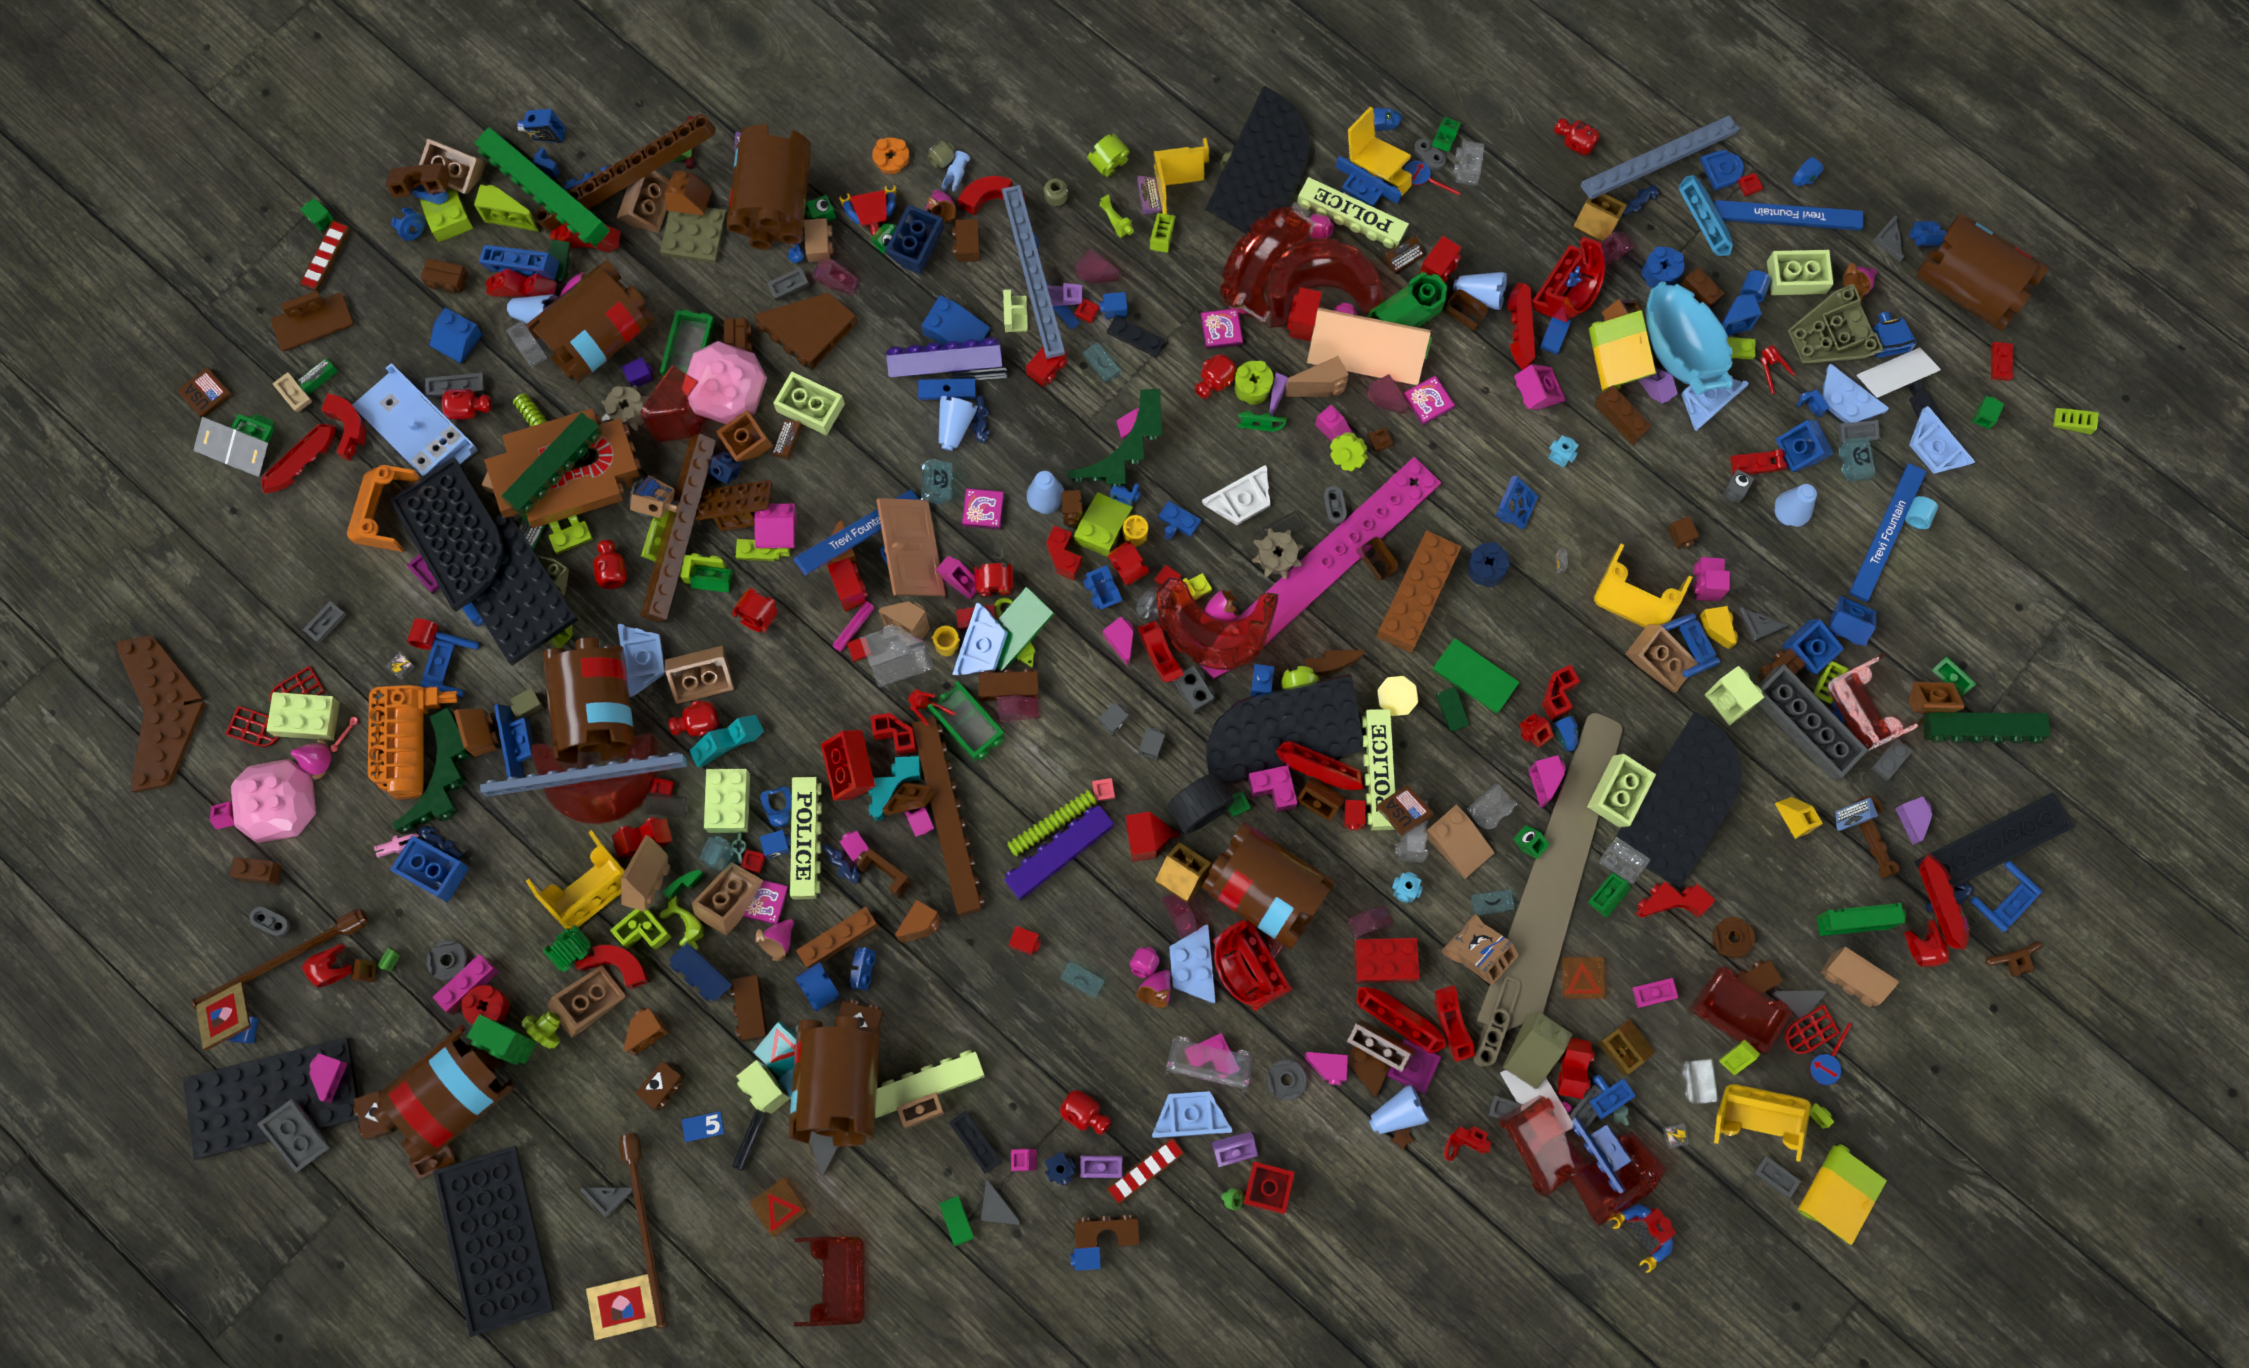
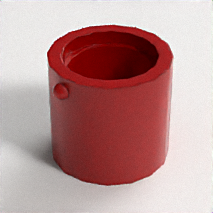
M414 619L407 643L419 649L431 650L439 626L426 619Z

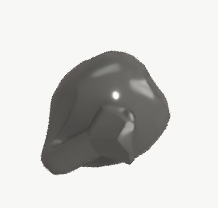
M1160 587L1147 589L1137 600V614L1148 621L1161 620L1171 606L1169 594Z

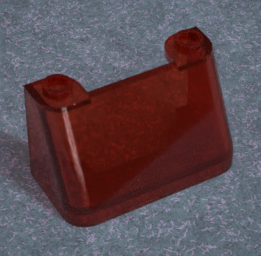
M1725 966L1722 968L1717 967L1688 1010L1739 1042L1746 1040L1758 1053L1768 1054L1792 1014V1011L1787 1009L1789 1005L1779 999L1776 1002L1770 1001L1736 980L1733 976L1734 972Z
M1539 1095L1497 1119L1501 1127L1506 1128L1509 1138L1516 1145L1531 1174L1529 1175L1531 1180L1536 1181L1532 1183L1535 1192L1546 1197L1583 1170L1584 1162L1580 1155L1574 1152L1555 1116L1552 1101Z
M1632 1131L1625 1136L1622 1134L1617 1137L1632 1160L1615 1171L1626 1189L1623 1193L1620 1194L1618 1190L1615 1192L1608 1182L1610 1180L1606 1172L1603 1173L1596 1163L1598 1159L1589 1165H1586L1584 1162L1581 1164L1577 1162L1569 1169V1177L1592 1220L1598 1226L1608 1222L1653 1192L1667 1169Z

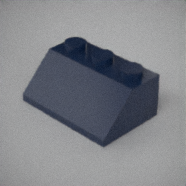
M908 205L885 249V253L903 268L921 275L944 230L943 218Z
M687 941L669 958L671 962L669 966L677 974L681 971L686 976L684 980L692 988L696 985L701 990L699 994L707 1002L710 999L713 1002L716 1001L732 986Z

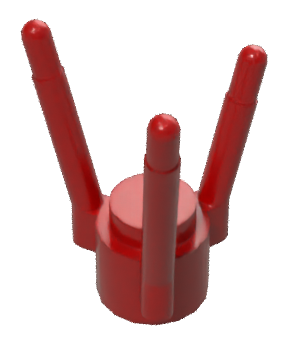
M1772 345L1762 351L1763 358L1760 361L1763 364L1771 394H1774L1775 391L1767 363L1774 365L1780 362L1792 376L1795 373L1781 357L1775 345Z
M916 689L909 696L910 709L917 714L926 726H929V723L918 709H925L929 704L948 714L956 715V712L928 700V697L934 698V694Z

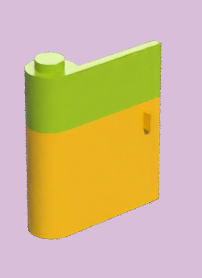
M1642 310L1605 322H1595L1589 328L1602 392L1612 385L1617 390H1620L1621 384L1656 374Z
M1838 1144V1146H1832L1797 1211L1808 1219L1819 1222L1843 1241L1852 1245L1887 1180L1851 1155L1847 1147Z

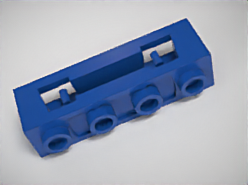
M484 245L479 263L492 272L510 269L523 276H532L538 273L554 280L560 263L546 252Z

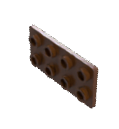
M317 290L282 303L281 306L285 313L270 319L279 347L283 352L354 325L345 298L341 292L323 298Z
M772 480L702 490L695 520L714 518L720 531L755 526L754 512L769 508L773 485Z

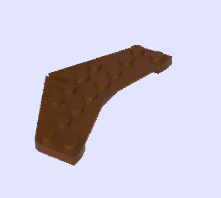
M143 636L118 641L117 651L144 711L131 779L132 791L137 793L169 786L174 780L205 706L204 702H193L205 699L157 639L152 636Z

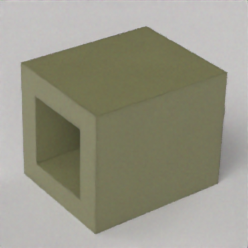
M532 687L510 699L513 703L511 709L516 717L530 718L545 709L537 692Z

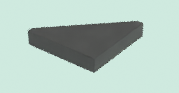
M1894 216L1874 238L1873 242L1901 262L1904 256L1901 250L1902 243L1897 226V216Z
M1743 607L1738 609L1753 641H1757L1787 627L1786 623L1777 622L1765 615L1745 610Z
M1775 991L1772 995L1800 1019L1808 1014L1827 992Z
M811 1132L810 1141L820 1174L824 1175L839 1147L833 1146V1137L820 1136Z
M986 1181L981 1221L1020 1225V1221L991 1183Z
M632 1187L580 1189L605 1218H608L633 1193Z

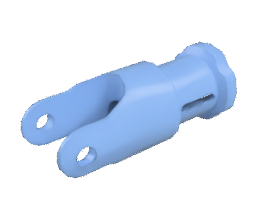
M962 151L954 153L955 159L952 165L949 166L942 184L944 192L947 191L952 181H954L952 191L957 192L965 173V165L970 160L968 154Z

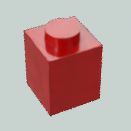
M1345 800L1343 804V827L1348 828L1350 831H1359L1360 828L1365 826V800Z
M1016 926L1009 942V948L1032 956L1034 951L1038 952L1041 944L1039 934Z

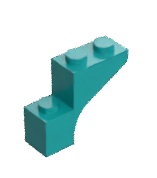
M756 715L737 718L728 728L709 731L689 751L697 768L739 745L755 741L764 730Z
M919 756L895 757V763L892 764V775H896V777L874 778L875 787L868 791L869 796H872V804H869V815H873L874 821H881L884 818L885 814L882 809L902 782L908 783L914 780H921V760Z

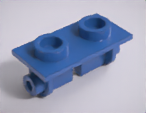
M866 947L858 948L855 951L853 966H857L859 969L851 970L850 988L868 991V986L871 983V971L875 963V951Z

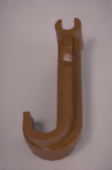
M1873 796L1861 797L1855 802L1858 803L1871 798L1877 814L1884 810L1879 800ZM1870 819L1860 823L1861 831L1870 845L1871 854L1876 858L1880 866L1878 869L1879 876L1884 879L1889 875L1892 876L1899 872V866L1896 862L1891 861L1887 853L1886 844L1881 841L1880 834L1873 820Z

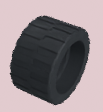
M1210 773L1176 794L1168 802L1167 808L1183 832L1190 834L1223 814L1232 806L1234 798L1217 773Z

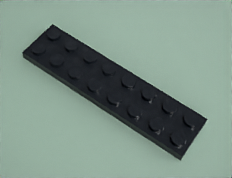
M2053 792L1930 854L1938 859L1946 868L1951 877V880H1948V882L1954 888L2075 827ZM1925 856L1914 861L1917 868H1919Z

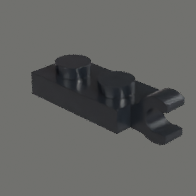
M1920 380L1912 382L1908 386L1913 395L1909 401L1918 420L1922 409L1928 406L1944 424L1929 391L1923 393V385Z

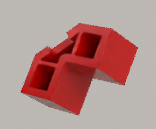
M1054 525L1046 541L1047 551L1056 573L1075 581L1082 566V557L1068 551L1072 542V532Z
M1571 664L1554 672L1548 680L1541 705L1550 721L1567 714L1573 707L1565 692L1576 688L1580 680Z
M891 713L870 716L875 741L894 738L897 756L917 753L914 731L910 726L904 724Z
M652 817L647 819L646 823L640 827L630 828V826H623L619 828L618 832L612 835L617 858L633 857L645 835L650 836L660 848L672 842L667 819Z
M1570 1038L1561 1056V1061L1563 1062L1561 1073L1558 1075L1559 1095L1583 1099L1585 1091H1589L1591 1080L1587 1077L1589 1062H1593L1595 1051L1591 1048V1041Z

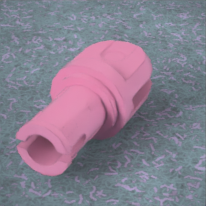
M414 833L401 838L395 835L392 841L374 846L375 851L384 849L377 852L376 855L378 858L395 852L400 855L406 844L402 845V842L410 840L412 835L415 837H419V835Z

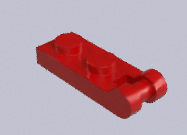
M1784 450L1732 455L1730 457L1732 473L1734 474L1737 469L1747 475L1786 470L1787 463L1783 459L1785 456ZM1771 459H1776V464H1772Z

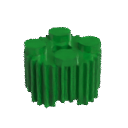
M573 925L570 930L567 928L558 934L552 942L553 945L551 947L547 945L543 952L558 969L565 972L573 965L572 962L576 958L581 960L589 953L587 950L592 946L576 925Z

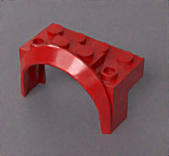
M1582 237L1580 240L1581 248L1572 245L1568 246L1532 301L1534 311L1567 322L1570 317L1578 316L1593 304L1600 292L1605 275V258L1601 242ZM1577 266H1580V274L1584 273L1593 277L1592 279L1581 275L1579 278L1582 281L1577 282L1575 287L1572 286L1567 295L1563 297L1568 289L1566 284L1570 278V273H1575Z
M1244 919L1226 928L1213 940L1215 944V965L1222 983L1237 1000L1252 1007L1254 1012L1283 997L1292 990L1256 928L1249 921L1245 922ZM1234 950L1237 951V952H1235V953H1233V954H1231V955L1225 957V955H1227L1228 953H1230V952H1232V951H1234ZM1241 954L1244 956L1246 962L1248 963L1249 967L1251 968L1252 972L1257 978V981L1248 971ZM1258 987L1257 990H1255V991H1253V992H1251V993H1249V994H1246V993H1248V992H1250V991H1252V990H1254V989H1256V988Z

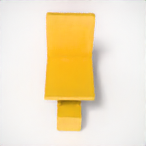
M1369 107L1348 129L1350 161L1357 167L1364 168L1374 177H1379L1397 186L1402 196L1412 185V175L1401 168L1411 158V155L1375 137L1374 108Z
M1203 138V147H1184L1154 151L1155 177L1163 214H1167L1165 185L1204 180V163L1209 162L1207 138Z

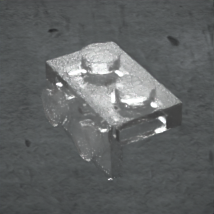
M1495 784L1470 805L1467 810L1479 827L1488 830L1497 826L1498 821L1504 816L1509 815L1517 804L1509 799L1499 784Z
M1616 837L1606 848L1599 863L1630 884H1633L1651 859Z
M1713 1060L1684 1062L1685 1067H1682V1075L1687 1080L1688 1087L1685 1088L1686 1099L1690 1100L1691 1104L1718 1102L1719 1097Z

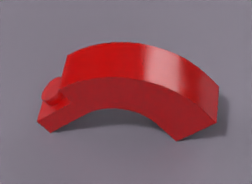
M987 176L975 180L959 196V208L975 216L986 201L991 199L1004 200L1002 189L1012 187V180L1001 176Z
M328 393L321 411L328 418L343 422L344 433L336 453L342 459L350 461L356 452V444L364 446L366 439L365 423L361 415L347 400Z
M1156 620L1138 627L1147 654L1162 682H1172L1183 676L1182 668L1172 656L1162 629Z
M600 945L592 947L595 955L587 954L581 960L575 962L577 970L581 972L601 965H615L620 969L625 986L629 989L649 983V978L643 964L633 954L617 946Z
M1452 985L1436 990V1000L1434 1003L1437 1017L1454 1061L1458 1062L1474 1057L1473 1041L1466 1030L1461 1016L1455 986Z

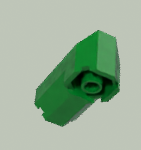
M1422 272L1411 279L1407 287L1369 312L1368 318L1418 328L1442 312L1447 285L1439 275L1433 274L1431 276Z

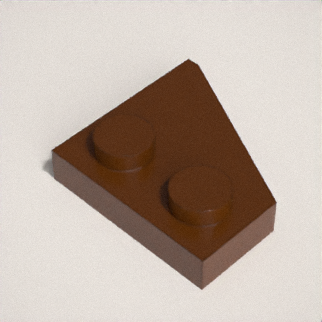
M902 782L882 810L885 815H892L925 807L935 794L933 786Z
M1353 1045L1347 1064L1357 1074L1360 1081L1365 1084L1372 1096L1377 1097L1390 1065Z

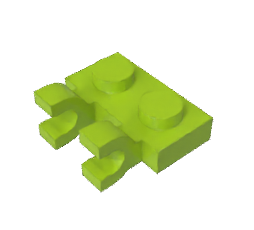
M577 515L568 517L572 526L564 530L561 529L558 521L549 523L554 533L549 535V538L557 555L593 540L586 522L580 523Z

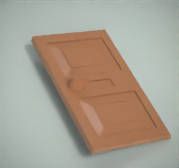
M878 498L877 506L893 596L945 597L943 578L935 571L939 567L940 561L929 501Z

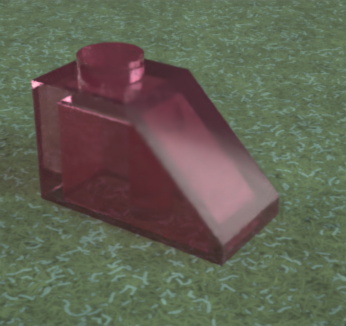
M1613 232L1601 242L1605 266L1620 259L1634 248L1625 232Z
M1089 249L1076 264V273L1083 281L1102 283L1114 282L1119 279V270L1092 249Z
M832 259L819 261L812 275V278L825 287L848 295L853 294L859 278Z
M1390 374L1369 384L1368 398L1371 402L1374 401L1377 407L1400 414L1406 413L1408 404Z
M1018 695L997 697L1000 722L1039 718L1037 698Z
M1174 894L1162 898L1172 924L1180 938L1198 931L1193 912L1188 903Z
M1385 906L1367 910L1350 917L1347 921L1355 940L1393 925Z

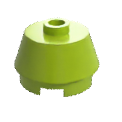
M1298 666L1297 670L1291 672L1286 670L1284 672L1281 686L1285 689L1320 681L1318 675L1313 673L1312 668Z

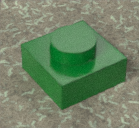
M1243 791L1232 795L1234 803L1228 809L1232 818L1251 810Z

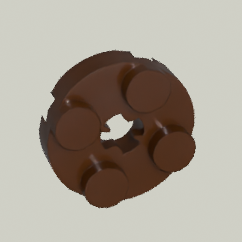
M1728 917L1714 927L1712 941L1720 955L1728 958H1740L1746 955L1753 947L1755 935L1752 927L1749 924L1747 925L1742 919ZM1733 932L1734 936H1738V940H1735L1736 943H1732L1729 940V933Z

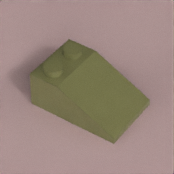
M1540 1012L1528 1014L1503 1068L1534 1089H1537L1564 1053L1572 1033Z

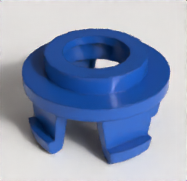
M402 208V212L406 216L402 220L393 217L391 226L397 230V233L403 240L411 241L419 237L423 232L425 218L420 213L414 212L412 208ZM411 225L416 228L412 233L409 232Z

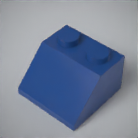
M1742 294L1736 297L1721 323L1727 336L1751 330L1762 313L1754 294Z
M444 308L434 322L429 346L462 364L482 336V332L473 322Z
M1806 420L1775 439L1779 448L1784 450V458L1791 472L1817 464L1834 454L1817 420Z
M1839 596L1829 620L1828 630L1835 636H1843L1849 639L1853 644L1865 646L1876 628V611Z
M1820 619L1808 620L1782 644L1785 650L1791 648L1806 663L1804 668L1814 675L1820 672L1844 650Z

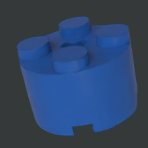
M1659 246L1655 248L1648 256L1642 268V277L1646 280V284L1652 289L1658 286L1660 282H1666V285L1675 286L1684 270L1683 254L1669 247Z
M820 962L795 978L816 1012L841 997Z

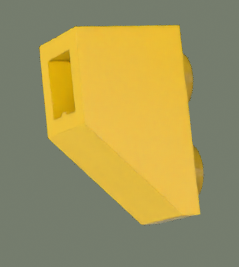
M1728 606L1706 609L1700 614L1702 627L1707 636L1727 649H1731L1737 643L1738 635L1736 630H1733V615L1729 612Z
M1793 797L1775 803L1795 839L1812 832L1823 824L1812 805Z

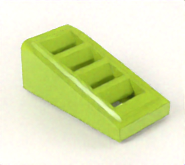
M1157 213L1150 239L1151 250L1168 252L1176 216Z
M2056 408L2053 427L2091 435L2097 429L2099 413ZM2062 415H2065V422H2062ZM2071 417H2073V423H2070Z
M1830 661L1823 668L1813 694L1818 699L1831 704L1848 668ZM1830 669L1839 672L1838 675L1831 673ZM1827 676L1836 679L1835 683L1826 679ZM1824 682L1833 686L1832 690L1823 686ZM1822 689L1830 693L1829 697L1819 693Z

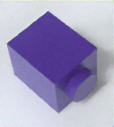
M643 358L621 366L631 388L634 385L638 388L653 381L651 374L654 372L649 362L645 364Z

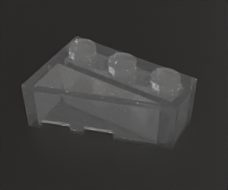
M1422 800L1428 806V800ZM1428 820L1404 836H1401L1396 831V835L1400 836V841L1396 843L1395 854L1399 855V861L1423 863L1427 858L1428 850L1425 849L1426 840H1428V833H1426Z

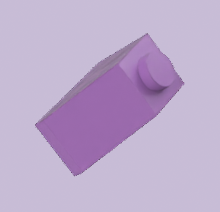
M1656 367V374L1638 379L1649 396L1660 403L1668 402L1678 394L1673 376Z
M1923 796L1895 808L1912 845L1924 840L1932 817L1931 805Z

